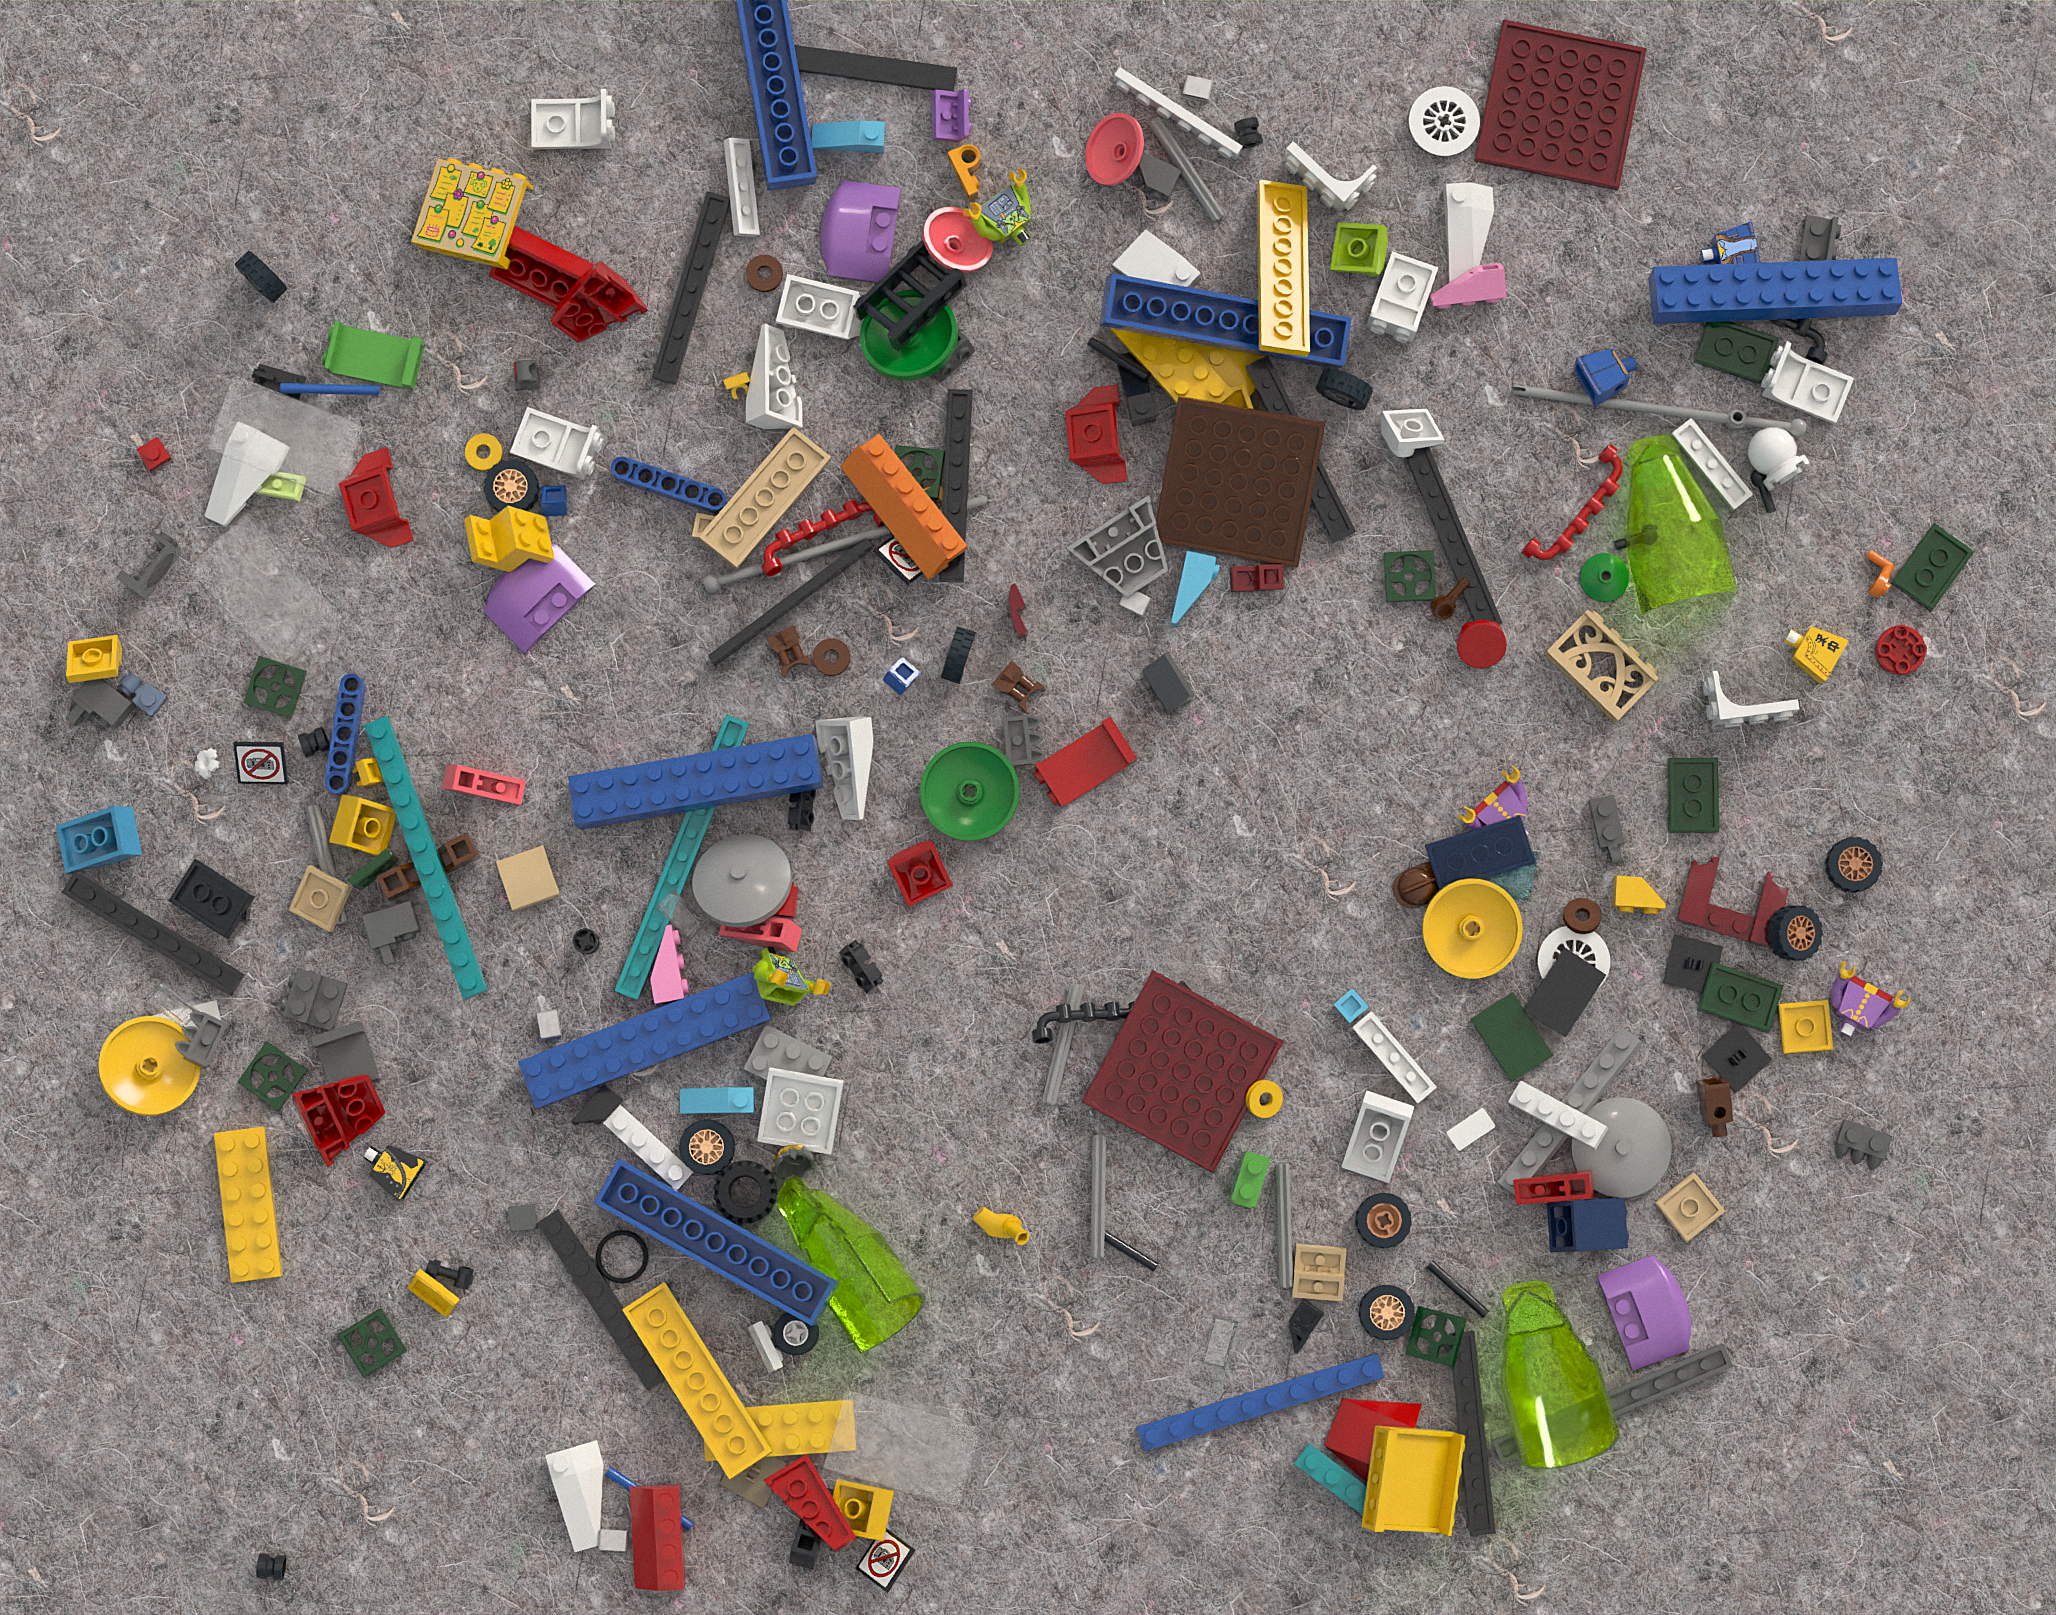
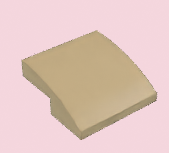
M543 845L496 862L513 912L560 896L556 879Z
M1296 1243L1292 1297L1342 1301L1346 1247Z

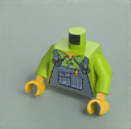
M1018 168L1019 177L1017 179L1015 173L1010 172L1008 174L1009 180L1015 182L1014 186L1010 184L982 206L978 203L970 202L972 212L970 209L964 208L963 215L971 217L970 221L979 236L997 241L1000 244H1003L1012 237L1022 247L1031 239V236L1024 229L1031 219V206L1027 187L1024 183L1027 173L1023 169Z
M766 947L760 952L762 959L754 965L753 977L756 980L762 999L794 1006L808 993L816 995L828 994L831 983L822 979H817L816 983L803 979L791 958L777 955L773 947Z

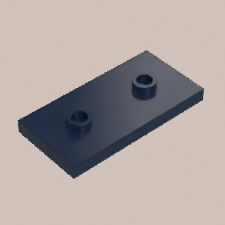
M1521 815L1425 844L1439 890L1454 881L1469 878L1485 879L1536 862Z

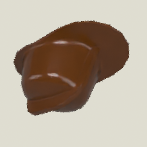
M1430 861L1411 867L1398 874L1393 882L1392 890L1399 904L1406 908H1418L1429 904L1433 896L1439 891Z

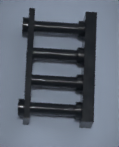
M923 241L910 248L907 255L865 295L859 297L853 306L858 320L862 321L869 314L889 331L887 336L890 344L897 351L903 348L967 286L964 275L959 269L955 268L951 273L947 274L927 258L929 253ZM919 265L941 281L933 290H929L910 275ZM902 281L924 298L917 306L912 307L893 291ZM885 298L906 314L899 323H894L876 308Z

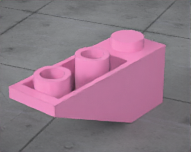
M1501 263L1475 266L1432 293L1430 301L1437 308H1449L1452 306L1451 304L1461 303V305L1465 306L1474 305L1476 301L1485 300L1488 303L1498 302L1500 298H1506L1505 269Z
M672 925L666 926L650 978L654 1003L656 1005L686 998L685 994L689 993L687 979H682L681 969H685L683 954L678 955L677 945L681 944L679 931L674 930Z

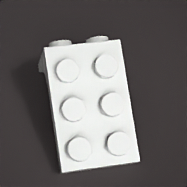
M601 89V95L592 98L531 99L532 149H611V141H615V127L611 120V117H615V103L612 100V95H608L606 89Z
M1294 142L1286 148L1283 160L1285 167L1292 174L1295 175L1297 173L1303 179V184L1310 191L1315 190L1321 195L1320 200L1327 207L1335 208L1339 213L1344 209L1349 211L1357 203L1360 193H1366L1371 189L1377 177L1375 175L1377 167L1372 165L1356 180H1336Z
M1392 251L1366 324L1370 331L1379 335H1384V333L1394 336V340L1401 343L1413 342L1439 267Z
M1786 342L1783 347L1779 346L1777 351H1774L1769 363L1773 367L1769 369L1762 380L1760 387L1764 388L1761 396L1835 425L1854 378L1799 356L1790 349L1792 344L1790 342Z
M527 407L510 453L585 481L586 476L591 475L593 472L595 461L592 460L595 452H600L604 439L601 438L602 434L598 426L592 425L591 428L580 426Z
M1718 671L1709 673L1706 676V681L1702 682L1703 693L1705 696L1708 695L1709 705H1706V714L1708 720H1712V726L1724 724L1725 728L1740 726L1745 721H1749V725L1764 723L1768 718H1773L1774 722L1789 720V717H1793V713L1799 710L1798 699L1751 706L1736 705L1723 694Z

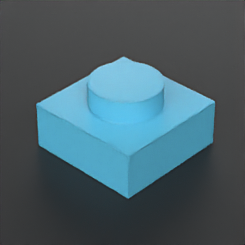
M1353 988L1333 1004L1349 1024L1368 1008V1005Z

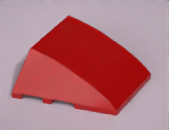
M598 261L566 293L555 309L550 321L552 325L579 343L606 331L607 325L619 321L623 323L627 321V316L637 311L643 314L648 309L623 277L602 261Z
M368 1075L343 1078L313 1089L292 1094V1101L304 1127L327 1167L334 1163L332 1159L342 1150L346 1151L350 1148L349 1143L359 1134L363 1135L386 1113Z
M1342 1398L1324 1446L1367 1482L1375 1426L1415 1428L1422 1404Z

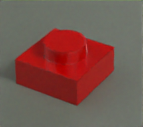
M158 437L136 449L149 471H153L172 459Z

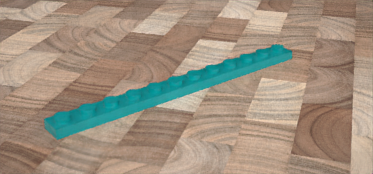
M726 714L712 751L741 746L750 724ZM716 807L686 812L614 990L615 992L639 1000L659 951L666 926L670 924Z
M388 716L364 725L462 999L467 1000L488 991L391 720Z

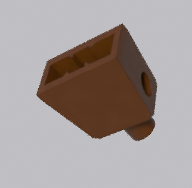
M1722 1077L1696 1080L1702 1120L1706 1124L1711 1125L1713 1137L1727 1136L1726 1123L1733 1121L1729 1082ZM1719 1107L1718 1112L1714 1114V1110Z

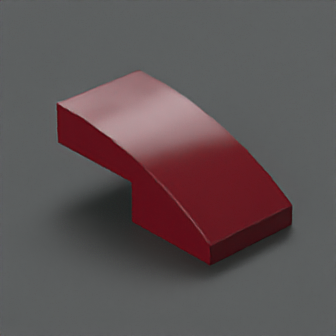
M1283 564L1230 567L1231 592L1283 590Z
M1014 583L1010 586V614L1018 639L1027 636V630L1018 612L1025 610L1026 605Z

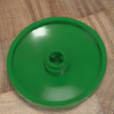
M914 290L896 292L898 296L912 307L917 306L924 299ZM886 298L876 306L879 311L894 323H899L906 316L903 311ZM948 305L899 351L891 346L887 336L889 331L869 314L864 318L860 330V345L868 364L879 374L898 381L918 380L935 373L951 358L958 341L957 322Z
M960 742L944 748L931 759L921 778L920 799L927 818L941 833L956 840L979 841L997 834L1010 822L1019 802V782L1012 764L1000 751L980 742Z

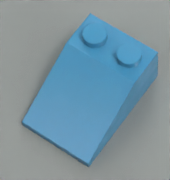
M111 806L56 826L65 874L114 864L142 855L133 807Z

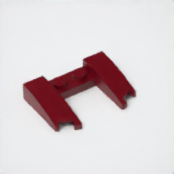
M1712 857L1711 863L1697 865L1696 860L1692 861L1675 921L1770 948L1769 940H1767V925H1769V919L1774 915V912L1779 910L1780 907L1785 906L1789 889L1785 887L1782 890L1772 881L1774 875L1767 872L1754 917L1709 904L1719 857Z

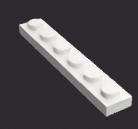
M1121 67L1114 74V82L1118 89L1125 93L1129 91L1136 95L1137 101L1145 106H1153L1161 117L1173 119L1183 131L1187 133L1191 131L1198 135L1197 139L1207 146L1212 144L1218 148V152L1227 159L1232 157L1237 160L1241 154L1242 145Z

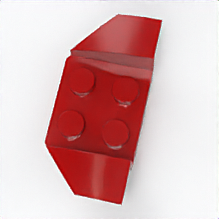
M1118 384L1094 387L1075 407L1065 411L1070 460L1103 484L1127 481L1126 461L1120 457L1115 412V407L1120 406Z
M388 447L364 454L351 475L339 483L351 530L393 548L412 542L414 539L408 520L400 518L387 473L388 470L393 469Z

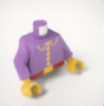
M1511 765L1513 768L1511 775H1508L1503 770L1502 775L1508 782L1505 780L1473 810L1464 806L1463 808L1467 812L1466 816L1463 817L1458 814L1457 819L1465 822L1471 830L1517 815H1521L1523 819L1528 814L1526 811L1528 809L1526 790L1520 779V771L1514 765Z
M1846 961L1840 963V973H1838L1831 987L1832 1005L1836 1008L1835 1014L1844 1019L1838 1030L1841 1034L1852 1038L1857 1027L1864 1030L1878 1028L1889 1022L1901 1008L1908 1006L1911 996L1906 1001L1899 999L1903 990H1899L1892 1001L1893 996L1856 977L1855 964H1853L1852 969L1845 970Z

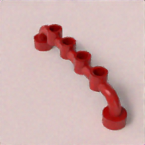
M1610 443L1598 456V459L1604 464L1608 462L1612 464V473L1603 481L1599 489L1572 519L1564 532L1546 551L1539 549L1541 543L1533 537L1521 551L1523 555L1528 559L1533 556L1539 560L1553 559L1560 551L1565 554L1574 543L1570 539L1575 532L1580 535L1589 525L1586 521L1591 513L1596 516L1604 507L1601 500L1606 494L1611 497L1620 487L1616 482L1622 474L1623 465L1621 459L1615 454L1618 451L1615 446Z
M849 500L843 504L842 508L844 511L835 514L832 509H829L820 515L821 521L813 524L810 519L800 522L798 524L799 531L790 534L788 529L779 531L775 535L777 540L770 543L764 550V563L761 568L765 576L772 577L783 570L779 558H773V554L776 551L789 549L800 540H809L825 529H834L841 522L848 519H857L862 513L866 511L874 512V510L867 501L857 504L855 500ZM877 514L873 516L877 527L885 525Z

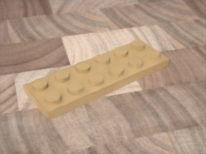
M792 427L699 535V540L735 569H738L830 462L831 456L796 428Z

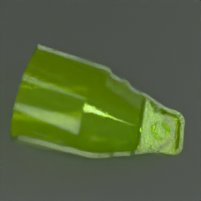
M1663 434L1635 441L1628 450L1631 475L1628 513L1626 517L1625 551L1640 614L1646 615L1651 610L1664 605L1709 594L1731 592L1732 596L1737 595L1738 589L1721 519L1681 457L1676 439L1671 435Z
M799 1177L787 1179L777 1197L778 1207L787 1220L800 1250L805 1249L811 1262L809 1265L840 1282L828 1306L859 1353L862 1354L887 1341L908 1325L923 1308L926 1297L882 1233L822 1189L807 1188Z
M1534 1280L1507 1286L1502 1295L1505 1325L1500 1388L1521 1464L1530 1469L1563 1468L1585 1462L1603 1454L1615 1445L1620 1438V1433L1599 1363L1596 1359L1592 1358L1586 1349V1344L1582 1339H1579L1572 1329V1324L1555 1301L1552 1288L1547 1282Z

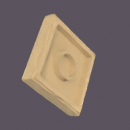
M308 865L288 910L328 932H333L352 886L312 865Z
M1695 1172L1689 1174L1654 1203L1685 1242L1691 1240L1725 1212L1724 1208Z

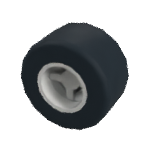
M787 1312L781 1315L775 1323L773 1330L774 1340L778 1348L784 1353L792 1356L803 1355L811 1351L817 1344L819 1326L818 1324L811 1326Z

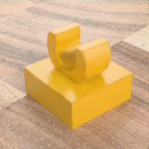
M746 371L723 379L726 389L732 388L731 395L734 399H738L736 390L739 387L744 388L747 394L748 386L745 383L750 382Z
M376 758L362 759L355 763L356 767L352 772L359 773L361 781L356 782L357 786L376 785L384 782Z

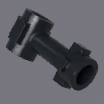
M437 1259L434 1261L429 1260L425 1272L435 1280L437 1276L455 1280L454 1286L468 1290L469 1285H472L474 1279L473 1269L459 1266L457 1271L441 1266V1261Z

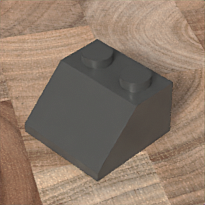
M1166 652L1142 670L1141 674L1143 677L1140 680L1147 691L1152 690L1156 696L1153 701L1160 712L1165 711L1169 715L1193 700L1194 692L1169 652Z

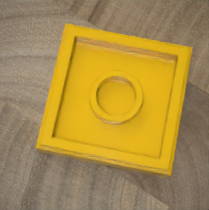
M1828 1000L1777 1005L1782 1054L1833 1050Z

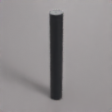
M1093 337L1089 339L1087 345L1144 381L1150 378L1151 373L1097 339Z
M1105 1230L1104 1241L1151 1271H1155L1159 1264L1158 1262Z
M1433 1260L1426 1268L1482 1318L1488 1314L1489 1310L1437 1263Z

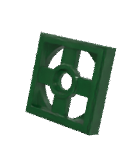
M896 445L895 454L900 460L907 454H915L914 463L906 468L912 476L914 469L919 468L922 470L920 477H914L920 486L921 482L925 479L935 480L933 485L924 491L930 499L938 500L945 451ZM925 455L931 456L936 461L937 470L925 468Z
M1433 550L1383 553L1386 603L1427 601L1436 598ZM1413 557L1423 559L1427 563L1429 571H1417L1414 568ZM1398 558H1403L1404 569L1401 572H1390L1392 563ZM1407 572H1412L1414 574V580L1407 581L1405 579V574ZM1418 581H1429L1427 590L1416 596L1415 585ZM1401 582L1405 586L1406 596L1397 593L1390 583Z
M258 656L244 703L292 718L307 671ZM269 666L277 667L274 677L270 680L259 677L263 669ZM287 670L293 674L296 688L287 686L284 682ZM275 682L280 684L278 692H274L271 689V685ZM256 686L264 688L268 692L265 704L260 703L255 695ZM286 695L293 698L287 705L275 708L278 697Z
M386 848L347 880L353 887L363 890L377 879L376 876L386 872L395 865L399 858L394 852Z
M266 1041L237 1083L277 1111H280L308 1069ZM266 1055H279L280 1058L274 1066L268 1067L261 1062V1059ZM289 1063L294 1072L293 1083L285 1079L283 1074L284 1069ZM254 1069L262 1074L264 1079L258 1089L253 1086L251 1081V1074ZM272 1071L278 1074V1078L275 1081H271L268 1078L269 1073ZM272 1086H279L286 1091L285 1094L279 1097L269 1098L266 1096Z
M1418 1306L1406 1355L1455 1368L1467 1318ZM1431 1315L1437 1316L1433 1328L1429 1330L1421 1327L1425 1318ZM1447 1319L1453 1324L1456 1336L1447 1334L1445 1330ZM1435 1332L1441 1334V1339L1438 1342L1433 1340ZM1419 1337L1427 1339L1430 1343L1427 1355L1423 1354L1417 1346ZM1445 1344L1453 1346L1446 1355L1437 1358L1440 1347Z
M382 1308L338 1334L339 1339L363 1378L407 1352L406 1347ZM378 1321L383 1323L386 1328L377 1334L372 1333L367 1322ZM358 1329L363 1337L362 1343L352 1349V1335ZM392 1337L394 1348L391 1355L386 1357L381 1348L382 1342ZM370 1338H374L377 1341V1345L374 1348H370L367 1344ZM366 1352L372 1353L378 1363L375 1365L365 1364L358 1357Z

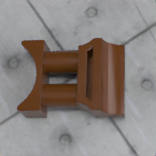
M795 626L766 638L771 650L777 654L782 665L780 670L784 678H786L789 670L796 665L804 664L812 667L809 657L804 656L799 645L800 637ZM790 649H791V651H792V653H793V655H794V658H795V660H796V661H794V662H792V663H791V661H790V659H789V656H788V654H787V652H786L787 650H790Z
M1012 660L992 684L1000 693L1008 694L1018 701V707L1024 712H1027L1026 703L1030 695L1036 691L1045 690V687L1038 681L1035 684L1022 673L1021 668ZM1019 683L1029 692L1025 695L1015 686Z

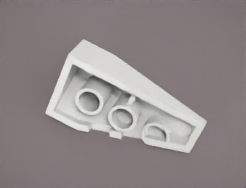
M1451 183L1445 185L1443 195L1449 283L1480 264L1494 213L1492 187L1475 183Z
M767 324L761 326L746 397V423L762 429H791L792 427L799 429L803 427L802 401L800 397L796 396L793 385L796 383L795 375L790 373L788 365L790 355L784 331Z
M237 422L226 443L204 517L226 527L246 506V500L254 492L258 493L263 487L261 484L270 475L273 476L279 470L290 448L250 426Z
M871 717L817 720L815 722L820 753L825 754L828 766L825 768L827 774L832 775L835 784L833 793L842 819L861 820L864 816L873 749Z
M596 1440L545 1455L574 1552L599 1546L604 1464Z

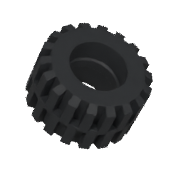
M748 1160L733 1162L731 1165L726 1166L716 1178L717 1181L713 1188L714 1201H716L719 1211L726 1218L734 1222L743 1224L755 1223L770 1214L773 1206L776 1204L778 1194L776 1180L772 1173L759 1163ZM742 1177H750L760 1186L759 1200L750 1207L737 1205L731 1197L732 1185Z

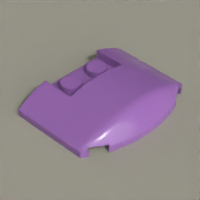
M842 180L828 201L821 224V253L828 268L827 273L829 276L878 283L889 272L901 188Z
M551 543L554 559L551 562L545 563L529 558L512 572L504 571L493 585L487 604L484 606L483 612L524 653L535 645L596 585L555 543Z
M1654 1255L1596 1276L1632 1371L1688 1351L1690 1347L1691 1320L1685 1296L1670 1270L1660 1263Z

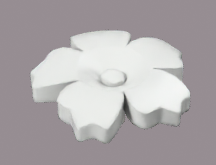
M211 748L207 751L199 752L197 755L198 760L195 761L194 766L195 772L205 779L211 777V771L214 772L219 768L220 763L215 760L217 758V751Z

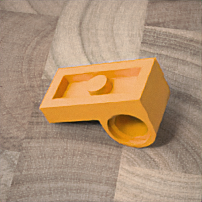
M967 144L949 151L948 159L969 201L978 198L977 189L980 188L976 176H970V174L975 172L980 166L979 150L974 145ZM966 154H971L976 158L972 163H965L962 160Z

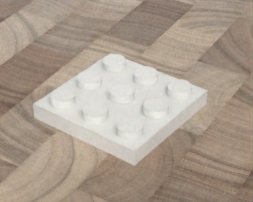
M770 1067L757 1141L780 1146L799 1144L805 1146L809 1151L831 1155L844 1081Z

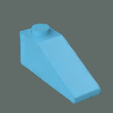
M860 120L812 124V149L884 153L885 122Z
M1187 551L1170 626L1176 627L1209 587L1211 579H1217L1219 565L1215 564L1216 557Z
M755 1088L680 1089V1114H755Z

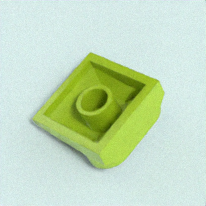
M1338 222L1330 270L1364 274L1367 277L1378 276L1382 272L1388 245L1387 228L1384 225Z

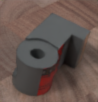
M520 360L513 363L516 391L541 388L539 367L534 360Z

